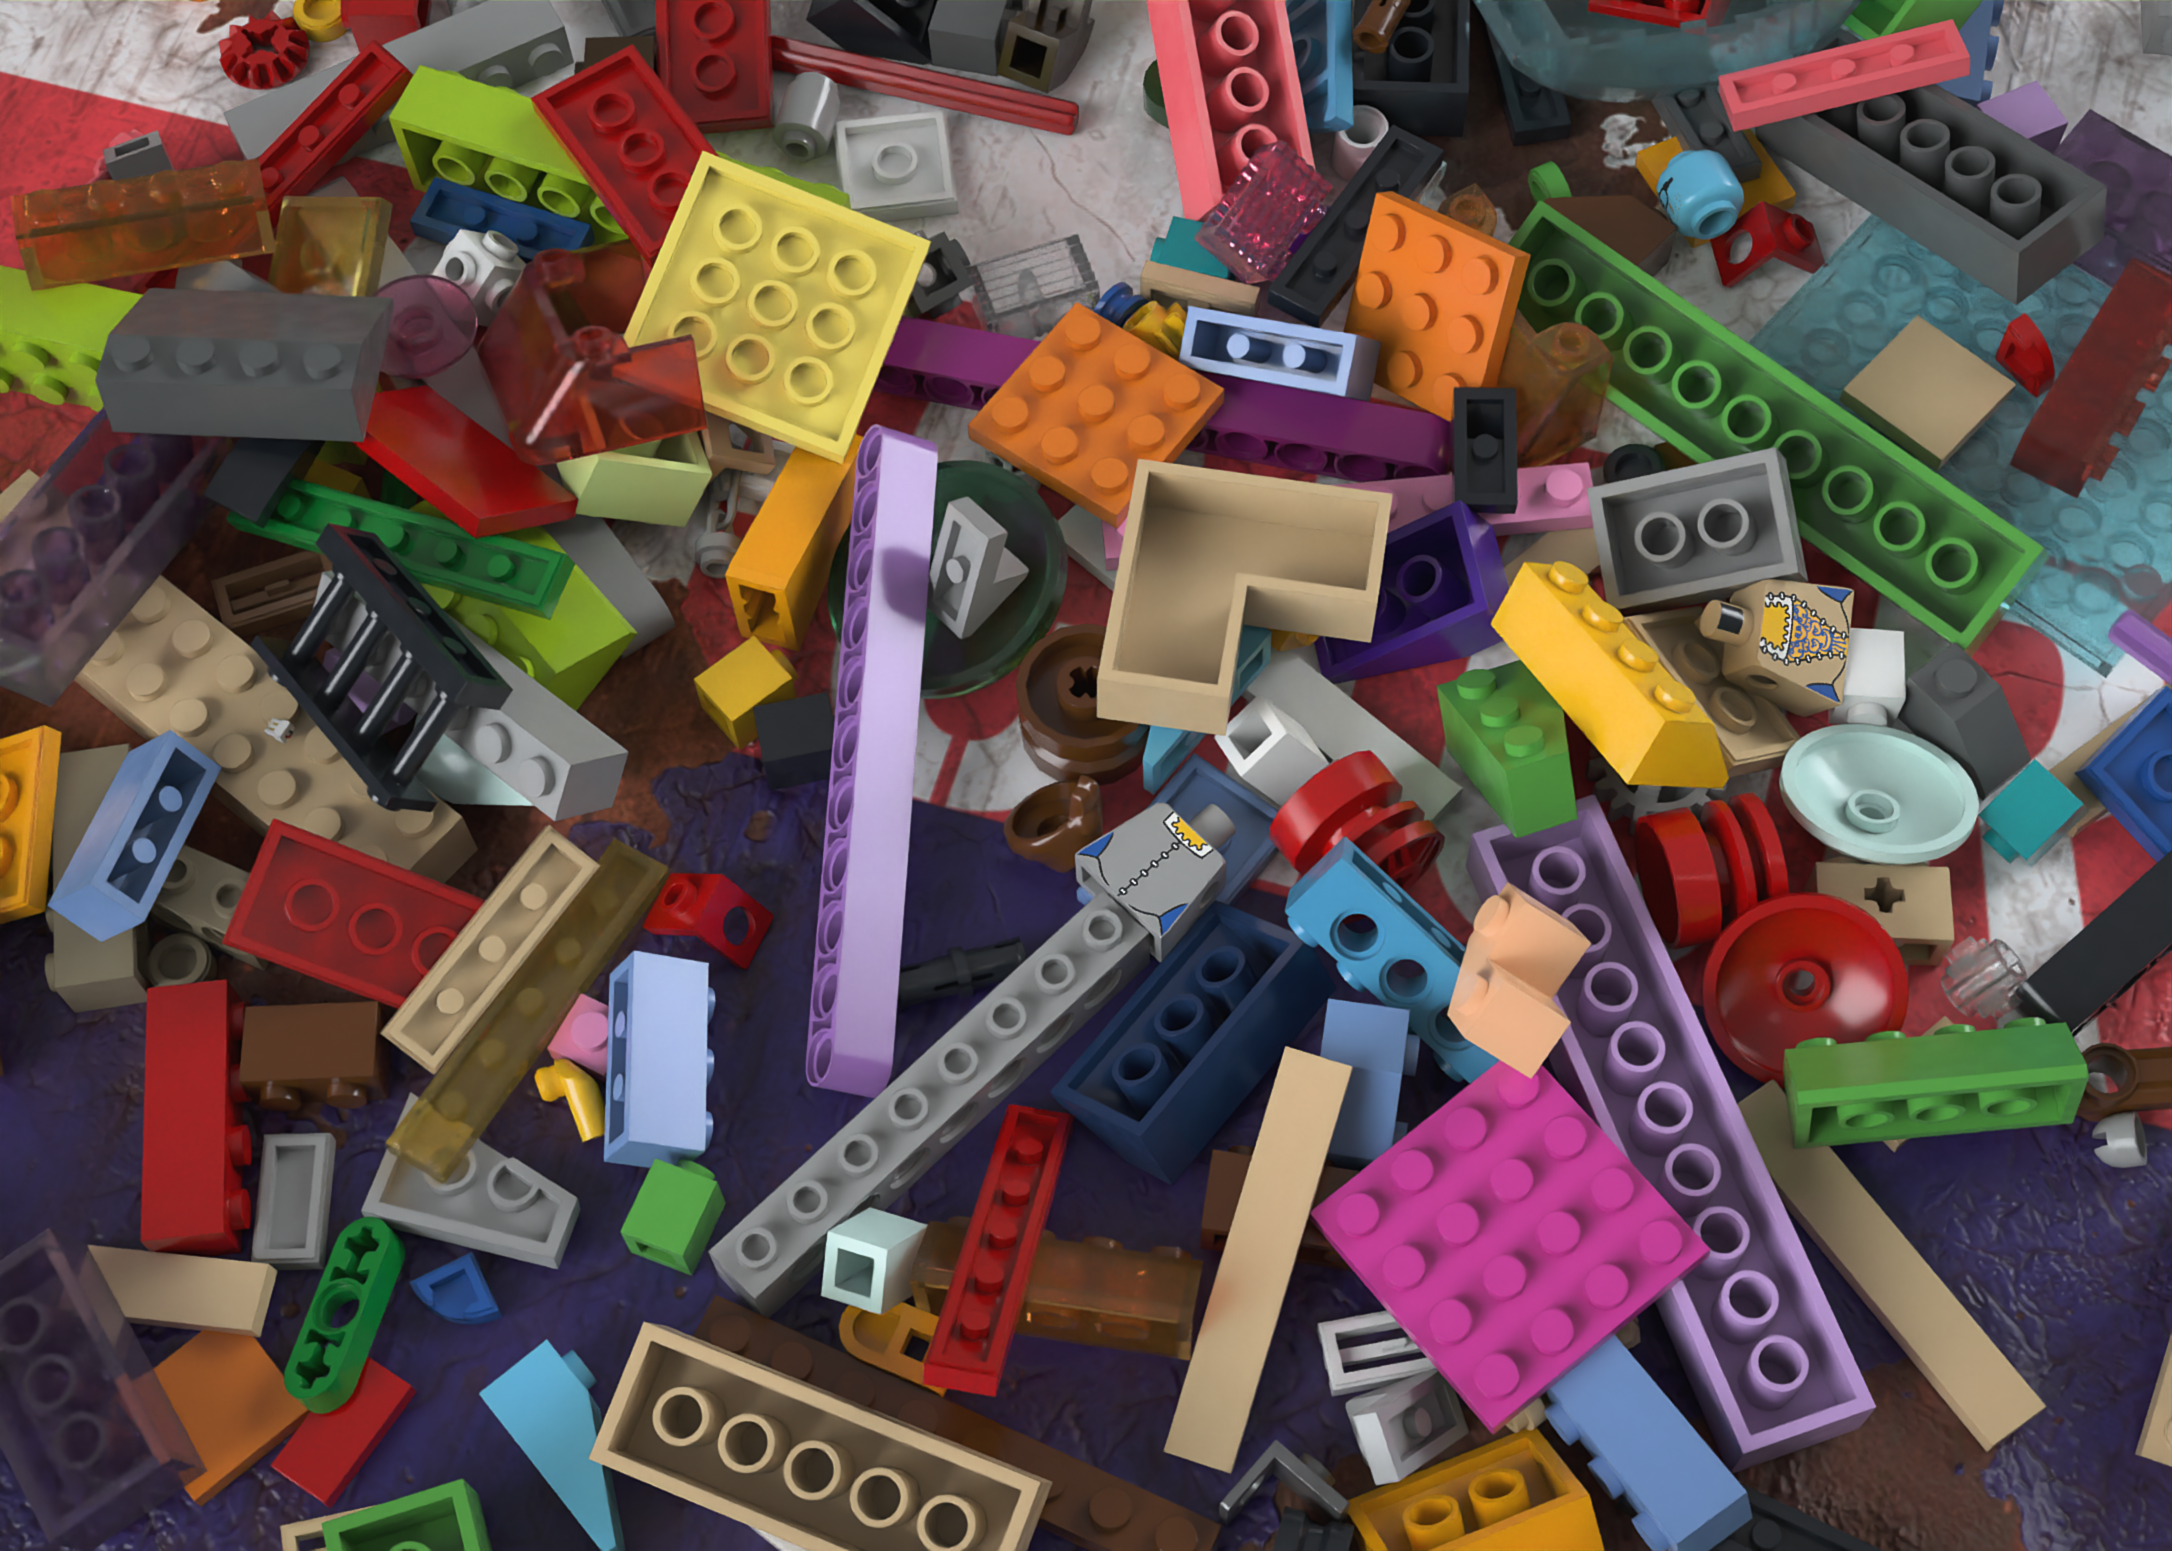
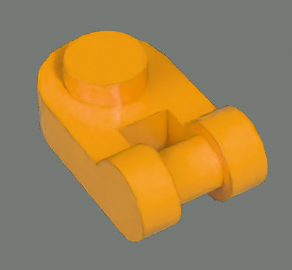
M904 1302L899 1303L882 1315L851 1305L847 1306L841 1315L839 1333L843 1348L848 1355L942 1398L944 1397L947 1388L923 1384L924 1362L936 1329L938 1316ZM912 1336L929 1343L922 1362L904 1355Z

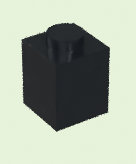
M828 692L753 707L762 760L770 790L830 779L835 715L832 713Z

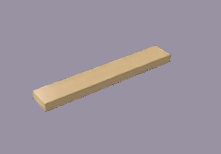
M1285 1046L1164 1448L1166 1453L1230 1474L1233 1472L1351 1078L1352 1066Z
M1772 1079L1740 1101L1737 1105L1782 1203L1986 1452L2038 1415L2046 1405L1829 1146L1794 1149L1786 1094Z

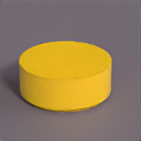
M296 0L293 5L294 19L299 29L305 31L310 41L330 42L340 38L349 30L345 29L342 24L341 0Z

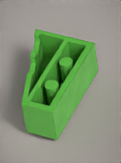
M1521 660L1488 670H1470L1462 673L1456 680L1436 685L1447 751L1516 839L1578 819L1564 710Z

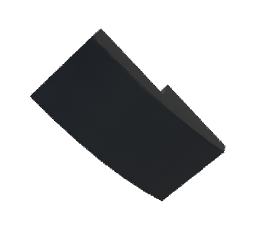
M241 437L215 473L203 496L212 503L264 529L293 477L304 480L325 440Z

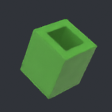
M655 1158L620 1231L630 1252L692 1276L726 1204L717 1181H714L715 1175L707 1168L689 1160L679 1159L675 1166Z

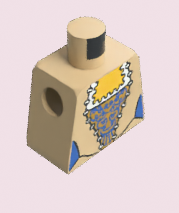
M1768 579L1735 591L1730 598V603L1712 600L1707 604L1701 616L1700 631L1704 637L1725 643L1722 673L1726 680L1802 717L1842 705L1854 590L1845 587Z

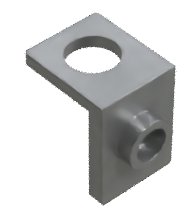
M1275 1439L1222 1500L1219 1508V1519L1228 1526L1272 1474L1328 1522L1332 1520L1344 1522L1347 1519L1350 1503L1332 1488L1335 1479L1318 1460L1307 1453H1303L1297 1458Z

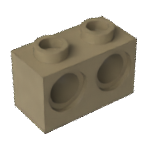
M183 845L149 912L150 917L155 923L177 933L196 935L209 947L263 971L266 970L270 961L221 943L250 873Z

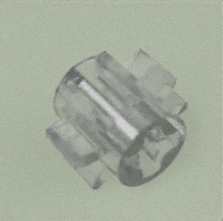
M1969 936L1944 954L1951 965L1945 969L1946 974L1941 977V985L1948 999L1962 1014L1973 1017L1979 1013L1984 1019L1992 1015L1998 1020L2023 1003L2015 993V990L2027 979V973L2017 954L2005 942L1994 939L1987 943L1984 938L1976 942Z

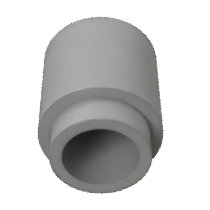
M815 72L801 73L785 90L773 128L772 138L782 152L794 160L807 161L822 157L828 150L841 107V101L838 97L839 90L837 85L825 75Z

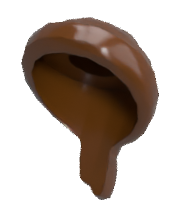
M1082 774L1079 780L1055 782L1041 787L1026 796L1014 807L1005 820L1003 833L1012 852L1023 856L1026 860L1040 862L1060 873L1065 874L1075 869V854L1083 847L1103 836L1102 812L1104 799L1100 793L1098 783Z

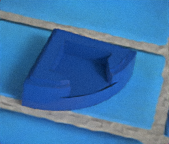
M473 1252L409 1282L416 1295L430 1311L450 1322L473 1325L488 1323L503 1317Z

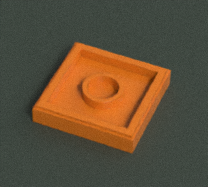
M202 1330L117 1397L118 1401L193 1501L200 1507L294 1433L311 1412L286 1390L284 1374L255 1337L211 1330Z

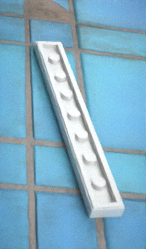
M1076 504L1049 529L1050 541L1114 591L1117 570L1106 571L1101 519ZM1271 646L1270 663L1241 696L1251 702L1257 695L1261 694L1302 725L1329 763L1358 751L1371 750L1403 786L1399 802L1413 800L1425 812L1424 820H1430L1436 824L1461 798L1463 788L1294 652L1291 650L1279 652Z

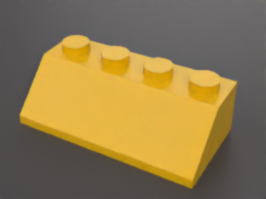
M1556 561L1554 564L1524 562L1490 624L1622 779L1630 785L1723 789L1729 776L1714 723L1695 703L1696 697L1694 693L1670 676L1658 662L1659 656L1657 652L1633 635L1623 624L1622 614L1615 607L1604 602L1587 584L1589 581L1588 577L1582 570L1564 561Z

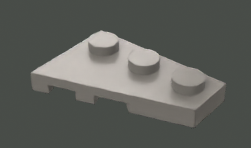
M410 1092L361 1212L364 1217L381 1219L392 1229L558 1269L581 1208L576 1196L514 1157L508 1159L479 1140L476 1133L458 1122L454 1125L432 1111L427 1102Z

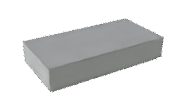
M331 1133L264 1135L251 1262L269 1264L276 1270L324 1269L336 1140Z

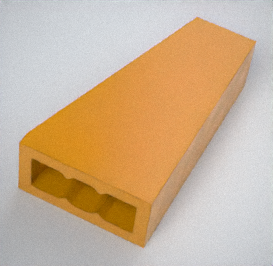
M855 433L843 464L795 446L725 574L742 637L751 638L755 636L761 642L799 652L852 519L856 461L863 436Z

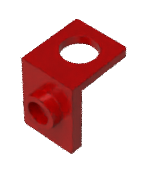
M1761 201L1739 217L1728 231L1710 239L1722 284L1728 288L1733 287L1773 257L1816 276L1827 270L1814 225L1799 214H1791L1765 201ZM1749 232L1752 237L1751 251L1744 261L1733 264L1730 258L1732 244L1739 235Z
M671 873L649 912L643 928L656 935L697 936L738 969H748L774 915L723 874ZM734 907H739L745 912L749 923L745 939L737 945L727 940L723 930L725 916Z

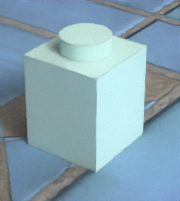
M870 1207L830 1229L827 1232L821 1296L882 1315L919 1292L923 1288L929 1225Z

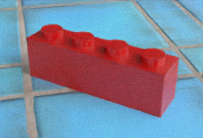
M227 979L147 988L141 1243L150 1252L198 1257L242 1253V1230L249 1229L251 1226V1200L247 1189H242L243 1166L251 1164L253 1153L250 1130L247 1125H243V1103L251 1102L252 1098L239 1083L245 1007L251 1006L248 1001L241 1000Z

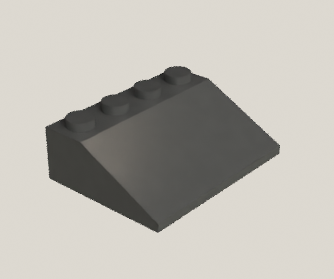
M149 288L109 333L95 381L112 431L364 442L395 307L393 298Z

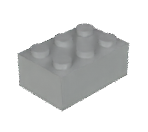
M1776 447L1587 488L1606 600L1623 617L1656 613L1732 597L1735 591L1761 580L1775 579L1802 583L1808 582L1786 459Z

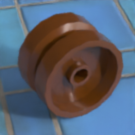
M1085 623L1059 628L1037 641L1021 661L1016 681V695L1024 750L1040 771L1058 782L1079 780L1083 774L1095 780L1099 786L1112 784L1137 770L1143 762L1151 725L1097 717V677L1107 629L1106 626Z

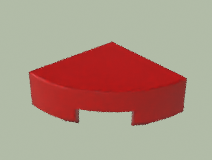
M2023 313L2008 324L1994 358L2032 396L2038 398L2053 386L2055 378L2054 363L2042 333L2026 313Z

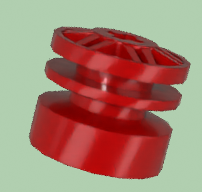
M1371 750L1352 753L1333 762L1315 774L1282 806L1270 825L1269 839L1291 866L1301 874L1307 873L1346 836L1404 891H1407L1433 865L1442 851L1445 842V836L1430 820H1424L1425 812L1413 800L1399 802L1403 786ZM1351 914L1345 917L1342 922L1343 924L1355 923L1368 916L1364 914Z
M1754 792L1730 796L1727 804L1722 799L1705 802L1700 812V824L1696 816L1687 807L1638 817L1634 834L1637 873L1646 907L1662 942L1668 949L1676 950L1716 941L1721 932L1722 918L1725 924L1728 925L1740 913L1758 902L1789 893L1788 873L1780 839L1767 808Z

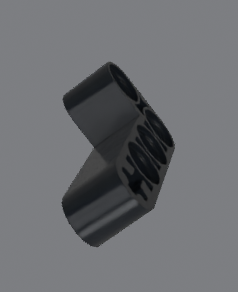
M2172 850L2015 990L2007 1002L2023 1018H2041L2045 1020L2046 1024L2066 1022L2074 1038L2172 951Z

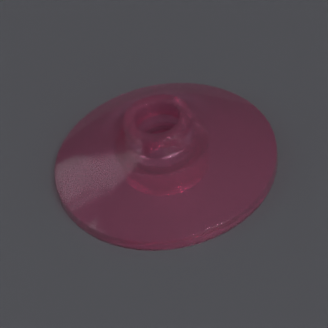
M410 275L385 284L370 296L393 298L395 306L380 371L387 375L404 379H418L439 374L459 362L469 351L475 340L478 319L473 302L459 285L448 279L435 275ZM420 335H426L423 338L415 339Z

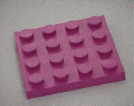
M1501 1060L1310 1211L1311 1222L1493 1435L1706 1260L1711 1250L1543 1065L1539 1067L1532 1079Z

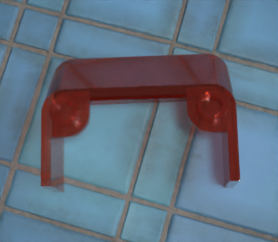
M629 238L570 251L553 248L537 253L534 256V260L523 269L476 348L482 377L516 456L524 463L549 465L708 429L695 343L692 335H684L630 348L625 339L620 335L625 334L646 285L641 254Z

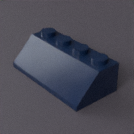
M1215 900L1052 1088L1050 1093L1058 1103L1126 1162L1173 1186L1283 1054L1285 1046L1288 1047L1337 988L1314 948L1303 942L1294 932Z

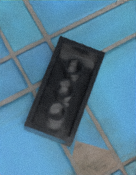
M1352 0L1353 106L1368 105L1379 110L1388 122V130L1392 125H1395L1413 135L1463 137L1469 95L1470 0H1411L1408 9L1405 11L1388 42L1387 49L1379 54L1363 50L1353 39L1355 35L1353 30L1361 21L1372 0Z

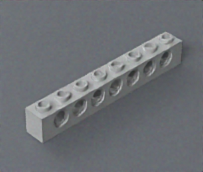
M1102 890L708 1251L722 1280L754 1312L770 1318L824 1268L827 1232L830 1229L870 1207L885 1211L1150 964L1149 932L1105 891Z

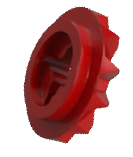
M273 10L264 19L259 20L249 13L247 24L243 26L230 25L229 38L219 41L221 53L219 61L227 77L235 84L253 90L272 89L288 83L304 69L310 55V44L304 30L299 29L293 16L280 19ZM272 43L276 54L261 49L254 53L252 46L254 44L267 46Z

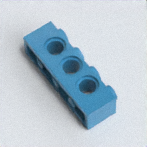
M1346 836L1343 837L1289 890L1285 913L1289 916L1287 920L1291 929L1307 945L1317 947L1320 944L1338 961L1336 966L1339 973L1353 988L1359 992H1365L1368 989L1386 1007L1410 1010L1407 1034L1419 1035L1434 1050L1433 1056L1435 1061L1449 1077L1457 1082L1465 1079L1471 1084L1500 1060L1465 1039L1454 1023L1446 1020L1439 1013L1451 1003L1466 948ZM1351 914H1364L1370 917L1377 926L1367 933H1355L1346 928L1342 920ZM1410 959L1421 964L1425 971L1417 977L1405 978L1396 974L1392 970L1391 965L1399 960Z

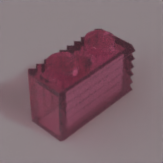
M1279 140L1260 146L1254 152V156L1248 160L1247 165L1241 170V174L1234 180V184L1228 188L1227 193L1221 198V202L1215 206L1214 211L1201 226V230L1195 234L1194 239L1244 284H1253L1266 281L1267 279L1273 281L1294 256L1289 248L1300 233L1305 235L1310 232L1325 215L1327 208L1322 204V201L1331 190L1332 184L1324 180L1322 174L1315 172L1314 167L1307 164L1304 158L1298 156L1297 151L1289 148L1288 143Z

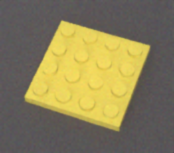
M702 151L613 360L611 374L843 464L929 252L931 241Z

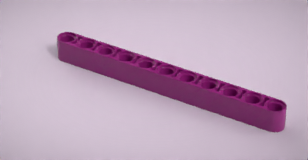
M902 316L873 391L980 411L1041 341ZM1193 370L1224 388V403L1184 450L1359 483L1450 474L1448 471L1451 422L1435 414Z

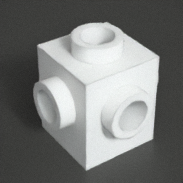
M460 229L455 238L446 246L443 257L427 280L426 285L458 322L498 328L510 310V306L518 302L521 291L530 279L533 271L517 255L519 249L516 244L505 235L493 230H489L485 234Z

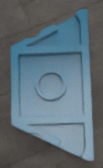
M1286 0L1285 5L1309 134L1348 130L1354 126L1351 0Z

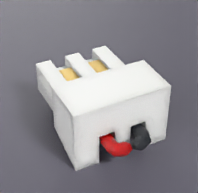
M272 718L271 724L269 723L268 728L264 731L285 744L286 738H290L293 735L295 728L289 721L284 719L280 721Z

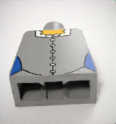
M1163 802L1156 803L1079 850L1075 854L1076 879L1093 898L1102 890L1105 891L1150 934V953L1161 963L1222 892L1226 884V861L1217 849L1236 833V829L1226 813L1214 804H1209L1187 823L1168 804Z

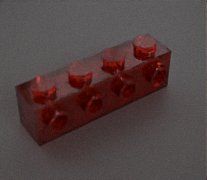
M2134 257L2131 258L2024 431L2009 465L2076 499L2090 477L2102 482L2120 450L2111 445L2112 440L2117 433L2127 438L2129 437L2147 405L2137 400L2143 389L2155 394L2172 364V360L2164 356L2168 347L2172 346V275Z

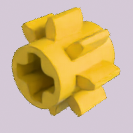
M1151 301L1139 308L1126 321L1123 329L1178 361L1187 313L1177 302L1166 310L1157 301Z

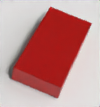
M367 1356L357 1385L350 1398L334 1411L323 1414L310 1412L270 1466L331 1509L417 1391L410 1384Z

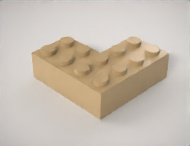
M1138 459L1097 677V717L1226 736L1244 625L1371 643L1393 494Z

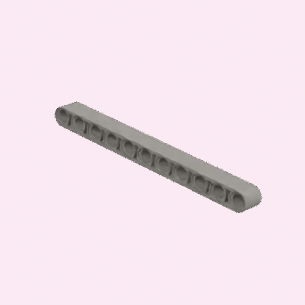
M341 175L304 196L292 208L295 217L307 237L351 296L393 298L395 307L386 344L418 386L427 385L564 488L551 449L345 177ZM575 514L574 518L566 521L541 525L638 633L619 656L621 659L626 658L676 627L674 618L663 598L602 517Z

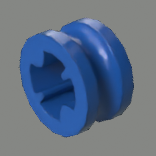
M1119 282L1104 293L1093 312L1123 329L1126 321L1149 301L1142 295L1133 296V289L1127 283Z

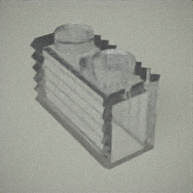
M1077 233L965 266L973 282V285L967 288V294L982 331L1033 340L1035 336L1041 337L1045 332L1049 333L1076 302L1094 311L1100 300L1098 280L1095 278L1094 271L1091 268Z

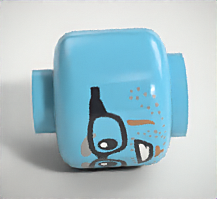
M1687 150L1677 154L1669 161L1667 168L1661 173L1656 186L1658 200L1669 221L1677 226V231L1681 235L1698 239H1712L1728 231L1735 224L1744 203L1743 189L1728 161L1719 152L1711 150Z

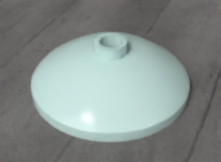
M1840 724L1813 731L1803 736L1789 749L1780 772L1779 785L1781 796L1796 821L1809 834L1831 849L1849 857L1871 863L1908 865L1945 856L1956 850L1967 840L1978 815L1979 801L1976 788L1969 775L1957 761L1937 746L1920 737L1885 726Z

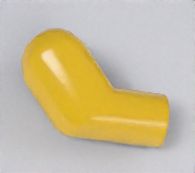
M567 1058L553 1059L554 1065L541 1067L536 1071L534 1077L543 1100L552 1102L559 1097L566 1096L582 1142L605 1135V1103L598 1084L590 1075Z

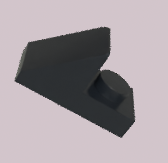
M1454 387L1448 455V471L1452 472V503L1461 500L1476 513L1515 514L1518 506L1516 388Z

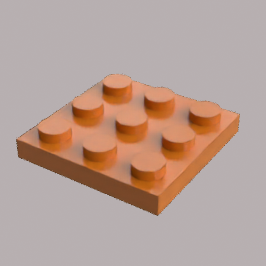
M1393 191L1376 193L1343 330L1344 333L1356 334L1381 342L1373 383L1451 422L1454 387L1496 388L1531 255Z
M1076 302L968 424L969 439L1117 529L1128 516L1138 459L1173 463L1224 403V388Z

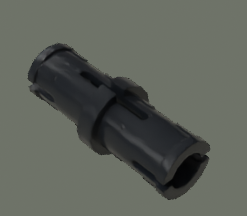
M1013 937L996 944L963 951L961 946L947 949V955L901 966L898 986V1002L901 1009L923 1003L924 1001L955 994L958 995L959 999L973 996V990L1003 982L1027 960L1020 937Z

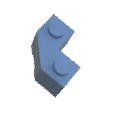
M1328 999L1320 1057L1353 1067L1326 1158L1334 1162L1336 1168L1362 1171L1364 1167L1371 1164L1407 1135L1408 1123L1396 1121L1402 1075L1415 1076L1420 1036L1407 1034L1410 1010Z

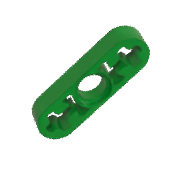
M360 1218L349 1224L339 1235L284 1373L286 1390L311 1412L323 1414L334 1411L341 1407L354 1392L403 1265L406 1252L404 1242L379 1218ZM359 1300V1309L355 1317L345 1326L332 1328V1320L336 1311L348 1301Z

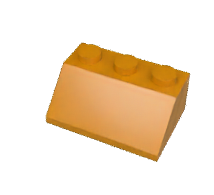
M1537 1428L1533 1430L1523 1429L1518 1433H1513L1409 1475L1401 1481L1389 1483L1347 1500L1350 1503L1347 1521L1355 1526L1353 1535L1360 1551H1605L1590 1494Z

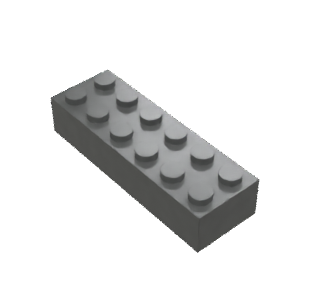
M1836 27L1796 57L1861 42L1862 40L1844 29ZM1936 84L1755 127V136L1760 143L2016 306L2103 240L2107 196L2106 185Z

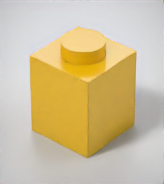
M752 636L694 678L703 710L739 750L758 737L753 707L797 698L793 682L798 679V675L790 661L778 649L769 652L755 636Z

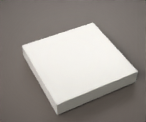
M946 109L838 121L835 123L834 138L840 191L849 194L851 210L881 222L959 213Z

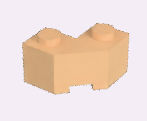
M1507 882L1498 896H1491L1485 901L1475 917L1474 931L1468 939L1447 1013L1448 1017L1465 1039L1532 1079L1571 1024V1021L1552 999L1589 948L1591 942L1572 922Z

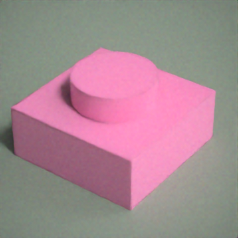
M581 993L547 1047L552 1058H567L588 1075L605 1084L609 1006Z

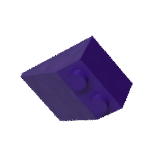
M1458 500L1387 533L1371 643L1320 636L1314 644L1321 675L1332 684H1338L1465 658L1504 641L1490 624L1509 590L1493 526L1464 502Z

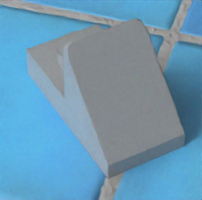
M968 496L948 502L929 573L927 608L960 639L971 636L1018 587L1029 572L1028 567L1004 547L1008 532Z
M1436 1368L1356 1396L1346 1402V1411L1363 1461L1366 1466L1370 1467L1376 1485L1401 1481L1469 1433L1455 1390Z

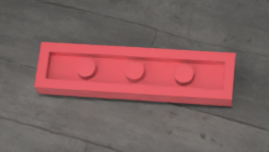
M1953 19L1721 75L1718 76L1719 95L1732 129L1736 132L1970 75V55Z

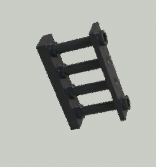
M328 523L315 544L332 562V572L335 576L293 641L257 635L251 646L267 664L269 676L291 693L368 786L367 794L375 803L390 811L407 809L432 812L438 802L416 777V774L460 708L468 709L470 706L500 710L513 689L375 533ZM357 591L367 603L365 609L368 615L331 673H329L315 657V654ZM390 630L401 642L399 648L403 654L363 713L348 696V693ZM423 670H425L436 682L434 689L437 695L397 754L381 734Z

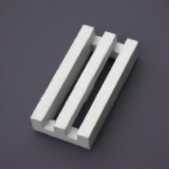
M1387 1310L1318 1323L1317 1332L1323 1348V1359L1325 1368L1328 1370L1332 1397L1384 1387L1436 1367L1428 1358L1344 1373V1366L1422 1351L1410 1337L1338 1350L1336 1340L1402 1328Z

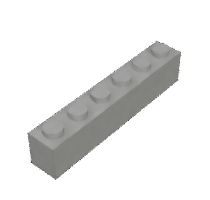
M488 0L382 45L408 68L413 75L419 65H423L440 71H455L465 78L493 87L504 86L510 89L517 88L542 76L551 75L559 69L574 63L565 26L549 0ZM356 57L223 112L248 168ZM399 99L335 165L344 164L351 158L386 143L397 141L389 116Z
M332 571L322 572L313 608L335 576ZM357 591L325 638L328 643L342 654L368 615L365 609L367 603ZM446 613L510 685L513 691L500 710L470 706L468 709L460 708L444 734L553 821L611 808L629 752ZM390 630L364 669L366 673L380 684L384 683L403 654L399 648L401 642ZM423 670L403 701L422 717L437 695L434 689L436 682L425 670Z

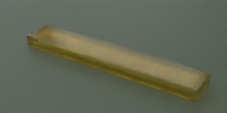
M614 838L596 862L600 865L597 871L477 1020L386 1141L389 1153L440 1182L446 1183L558 1031L581 993L585 994L661 891L670 875L668 866Z

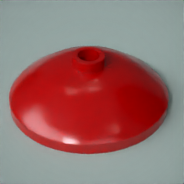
M1795 892L1760 901L1740 913L1725 927L1713 944L1707 957L1702 978V1001L1711 1034L1724 1054L1737 1067L1753 1078L1764 1083H1768L1773 1079L1780 1088L1785 1089L1783 1079L1785 1049H1795L1798 1043L1813 1038H1831L1836 1040L1837 1044L1864 1042L1866 1037L1879 1032H1900L1907 1014L1909 985L1905 964L1898 947L1887 930L1872 915L1859 906L1839 897L1815 892ZM1803 970L1811 973L1814 976L1813 982L1805 989H1795L1788 983L1791 975L1797 971Z

